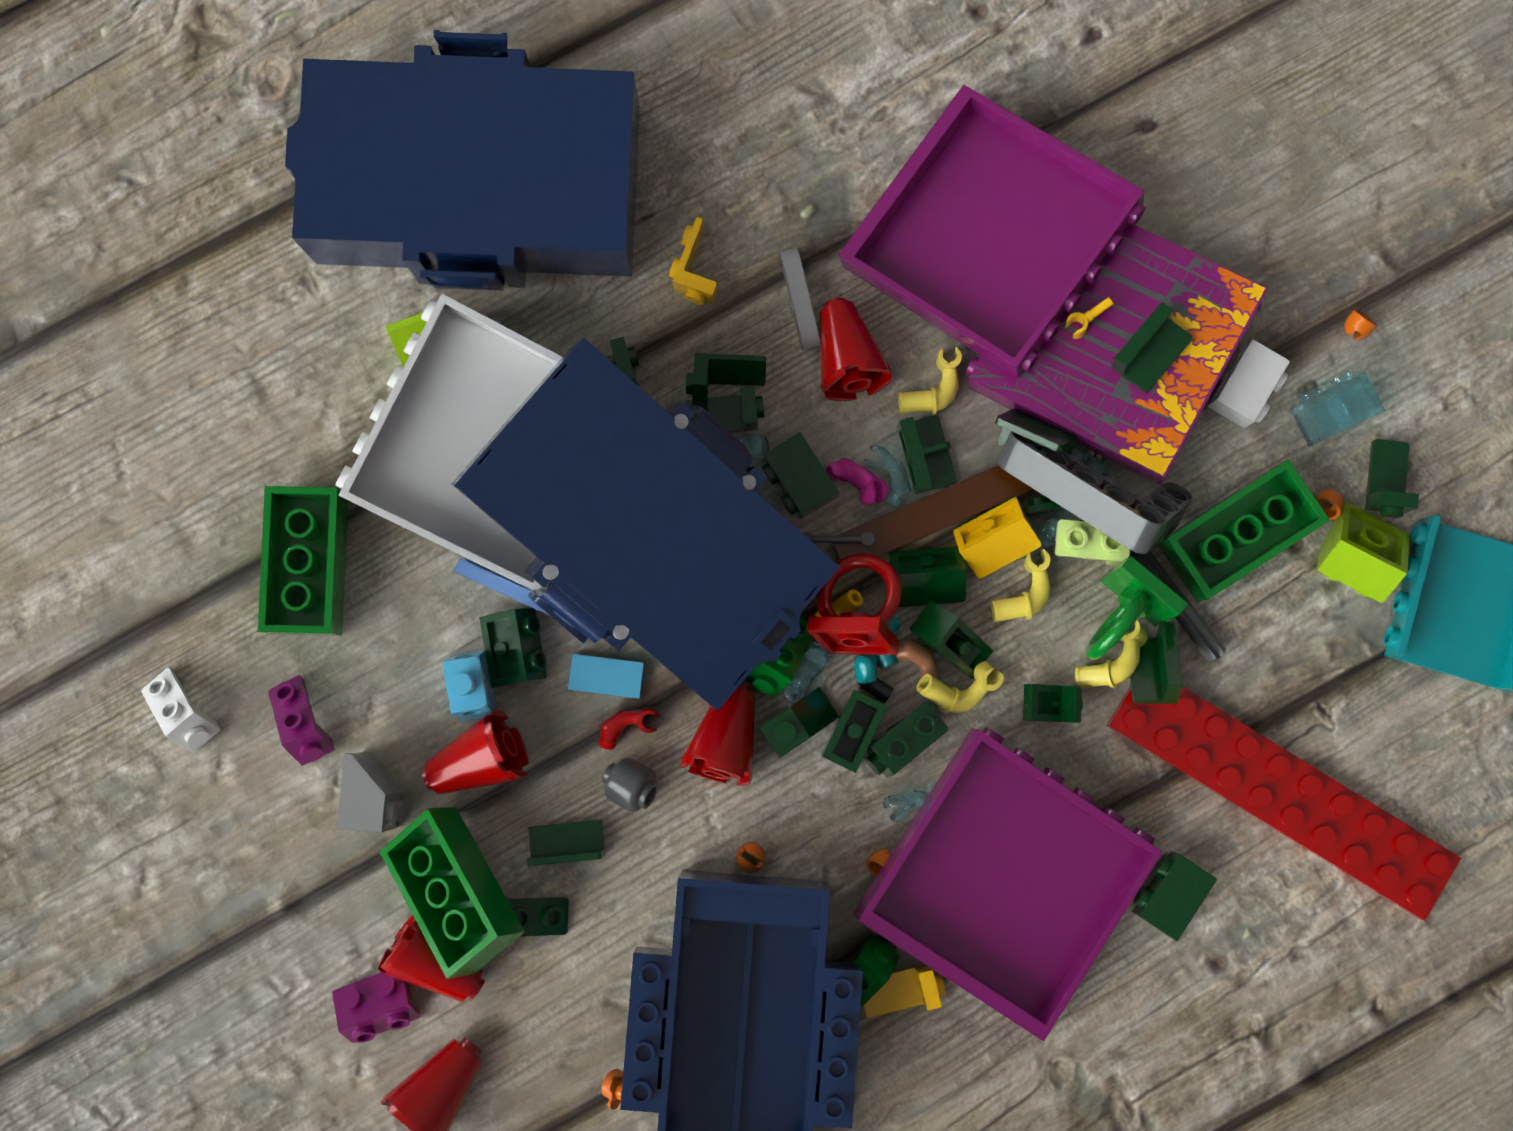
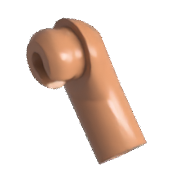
M905 639L903 643L899 644V653L895 656L900 662L909 660L918 665L921 677L925 674H930L936 679L941 680L934 654L930 648L914 639Z

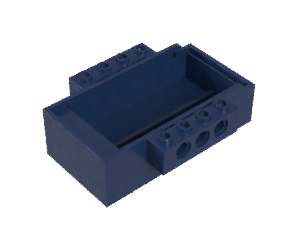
M682 870L677 882L672 949L637 946L633 952L620 1110L659 1113L657 1131H813V1125L852 1129L863 970L861 964L825 961L830 888L827 881Z

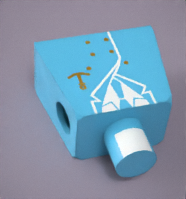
M485 649L451 655L443 661L449 706L454 717L464 723L480 720L487 713L497 710L494 688H491Z

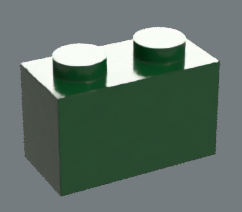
M798 432L763 454V460L766 464L761 468L772 485L778 482L785 494L780 498L791 515L797 512L800 518L803 519L838 497L839 491L801 432Z
M852 690L821 756L856 773L887 705L856 690Z
M1171 851L1168 856L1164 854L1156 863L1153 869V873L1156 875L1149 886L1144 885L1137 892L1133 900V904L1136 906L1132 912L1166 936L1178 941L1217 881V878L1181 854Z

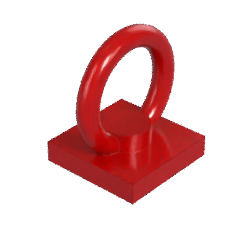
M853 554L836 562L840 566L839 569L817 593V606L821 616L808 617L807 631L829 654L898 655L900 641L886 625L896 613L901 600V583L897 572L886 560L872 554ZM857 568H868L878 572L884 579L887 587L886 599L881 609L872 617L855 611L842 612L838 616L832 607L831 595L834 585L839 578L848 571Z

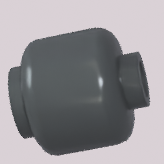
M625 758L617 764H610L602 779L603 783H605L606 798L629 812H635L641 808L647 809L655 799L659 789L655 772L632 758Z

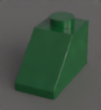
M931 600L909 628L926 646L971 679L974 678L976 666L986 661L993 652L958 616Z
M818 687L759 728L779 758H781L835 721L839 716L820 687Z

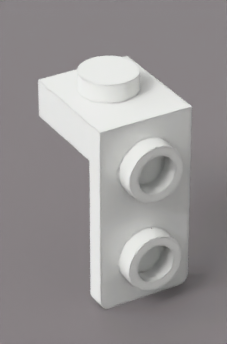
M166 668L142 689V694L165 737L194 754L221 730L216 720L192 705L176 674L171 669Z

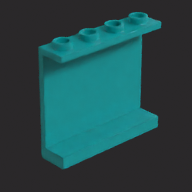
M1432 515L1420 519L1414 525L1410 536L1413 546L1411 554L1408 556V572L1404 577L1401 591L1397 592L1393 600L1392 610L1395 612L1392 625L1387 628L1384 635L1383 645L1386 646L1384 656L1513 693V544L1440 524V516Z

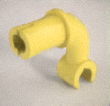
M957 347L954 350L955 360L949 364L943 358V348L938 353L936 365L942 372V379L938 387L935 388L933 386L930 387V390L898 393L900 414L931 412L932 415H936L937 411L946 408L955 399L959 390L958 368L962 360L961 351Z
M1045 549L1040 552L1042 564L1038 567L1032 562L1030 553L1024 559L1025 570L1032 574L1030 591L1022 592L1021 596L990 602L994 622L1025 617L1026 620H1031L1032 616L1039 613L1047 604L1051 592L1047 568L1050 565L1051 558Z
M1138 620L1135 622V630L1132 633L1128 630L1121 638L1124 645L1122 653L1117 659H1108L1106 663L1076 667L1075 680L1078 686H1081L1082 689L1105 685L1116 688L1135 673L1140 662V647L1146 643L1148 638L1147 632Z
M984 661L976 666L974 670L975 681L965 690L960 691L956 687H948L930 674H925L919 680L916 690L938 705L939 711L944 714L949 712H966L977 706L988 691L997 690L1004 682V675L997 668L994 669L988 662Z

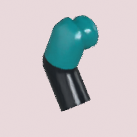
M877 655L858 656L854 662L858 686L883 703H886L894 688L878 678L876 664L879 660Z

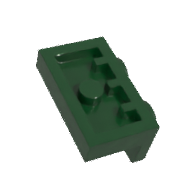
M534 608L511 609L479 617L491 688L546 679V657L542 651L539 634L540 623Z

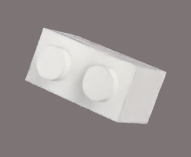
M1252 339L1241 348L1207 407L1243 428H1246L1255 421L1261 422L1270 408V404L1267 403L1272 391L1277 393L1288 377V374L1284 371L1290 361Z

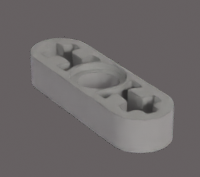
M798 248L779 251L802 350L820 347L819 333Z

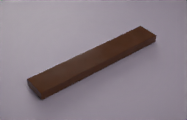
M997 466L836 535L862 536L865 532H871L875 536V542L872 546L866 547L862 543H832L839 560L861 553L880 557L999 506L1015 496L1020 497L1035 489L1012 476L1000 466Z

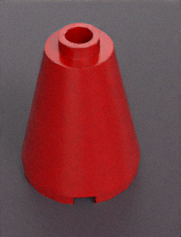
M844 298L829 300L820 311L821 389L825 398L836 402L857 400L856 393L867 390L868 396L879 392L892 381L890 366L854 303Z
M741 683L719 711L711 705L709 706L681 758V768L690 766L688 772L726 784L727 780L731 777L738 779L736 786H749L753 777L755 695L749 691L750 686Z
M500 710L487 713L426 761L422 777L427 788L434 790L437 794H446L516 781L527 776L528 772L523 771V767L529 765L526 747L516 727L509 729L504 722L509 717Z
M413 914L410 915L394 937L396 940L390 949L387 948L377 967L385 975L460 1002L465 1001L467 997L473 1000L485 983V980L481 978L483 974L482 968L475 974L446 979Z
M465 1037L461 1042L456 1039L451 1040L386 1094L381 1104L389 1106L387 1110L410 1131H450L483 1062L477 1057L481 1050Z

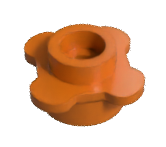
M617 1068L611 1070L606 1075L602 1084V1094L609 1099L607 1105L612 1110L617 1109L621 1103L623 1071Z

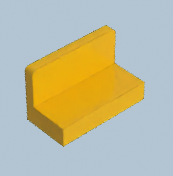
M1016 496L953 530L960 554L979 579L1042 546L1039 537L1028 522L1023 506Z

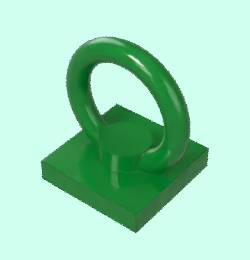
M1127 557L1108 570L1100 580L1118 596L1120 605L1094 634L1086 647V656L1091 660L1100 659L1119 642L1139 617L1147 619L1156 627L1160 622H1166L1180 615L1188 603L1133 557Z

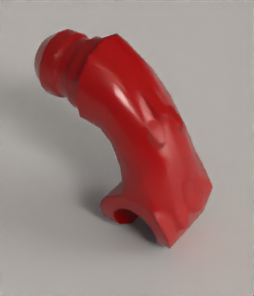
M652 708L618 712L599 726L601 728V737L598 741L600 747L613 750L617 745V738L620 737V733H623L624 728L630 724L638 725L646 733L657 731V728L648 727L644 722V718L647 714H652L656 717H660V714Z

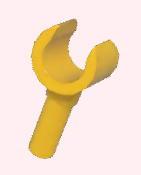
M1107 297L1084 314L1080 312L1070 314L1066 320L1065 328L1073 322L1081 323L1083 327L1077 330L1072 338H1082L1086 334L1088 323L1114 303L1110 297Z

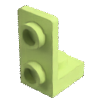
M1061 519L1057 522L1056 556L1106 561V565H1117L1130 555V549L1085 521Z

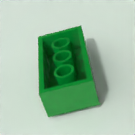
M1288 459L1266 471L1181 526L1158 545L1195 601L1201 602L1215 596L1330 521V519Z
M265 486L257 632L284 635L342 636L348 500L338 496L341 491L338 487Z
M456 807L426 809L379 851L446 979L475 974L525 932Z

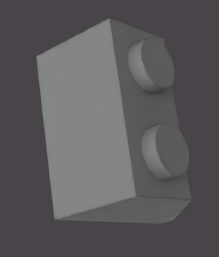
M369 752L344 753L337 829L382 833L398 828L399 822L404 820L406 802L401 800L402 791Z

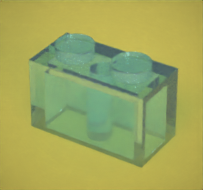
M1348 372L1330 381L1332 388L1322 393L1316 387L1298 396L1301 403L1292 407L1290 411L1309 447L1385 411L1366 372L1356 377H1352L1351 373Z

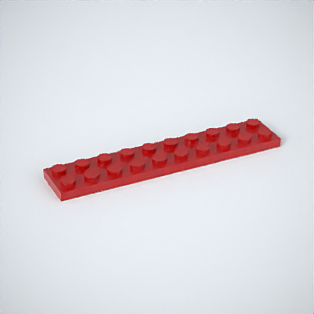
M1130 685L1106 725L1420 920H1426L1461 860V857L1184 687L1177 704H1142L1132 701Z

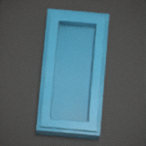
M572 654L568 690L640 699L645 663Z

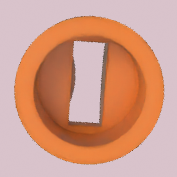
M1354 309L1345 321L1344 330L1347 335L1354 333L1353 339L1360 340L1368 337L1378 325L1368 316Z
M1324 489L1315 497L1330 520H1335L1340 516L1345 501L1341 493L1338 494L1333 489ZM1325 502H1329V503H1331L1332 505L1329 507V506L1325 505L1324 503H1325Z
M755 842L744 843L737 851V864L746 872L759 870L765 862L763 848ZM744 850L760 860L757 865L741 856Z
M888 848L877 850L866 862L869 871L875 877L890 856V849Z

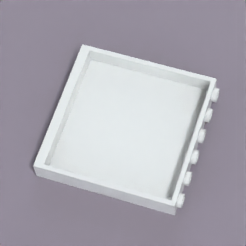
M441 294L437 302L430 299L421 316V319L427 322L421 335L413 332L404 349V352L410 356L404 368L396 365L387 383L388 386L393 388L387 401L379 398L370 416V419L376 421L370 434L361 433L352 451L359 455L352 468L346 465L343 468L335 486L342 488L338 496L536 592L540 589L544 592L548 585L543 588L524 572L536 557L453 487L451 483L560 361L562 356Z

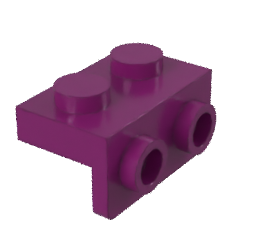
M382 972L332 991L338 1032L351 1043L368 1042L379 1033L390 1029H402L408 1026L410 1021L421 1017L419 1009L412 1003L409 983L385 975Z

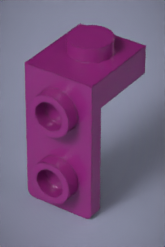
M298 675L268 691L281 744L302 766L309 762H314L335 750L331 737L315 721L305 681L301 676Z

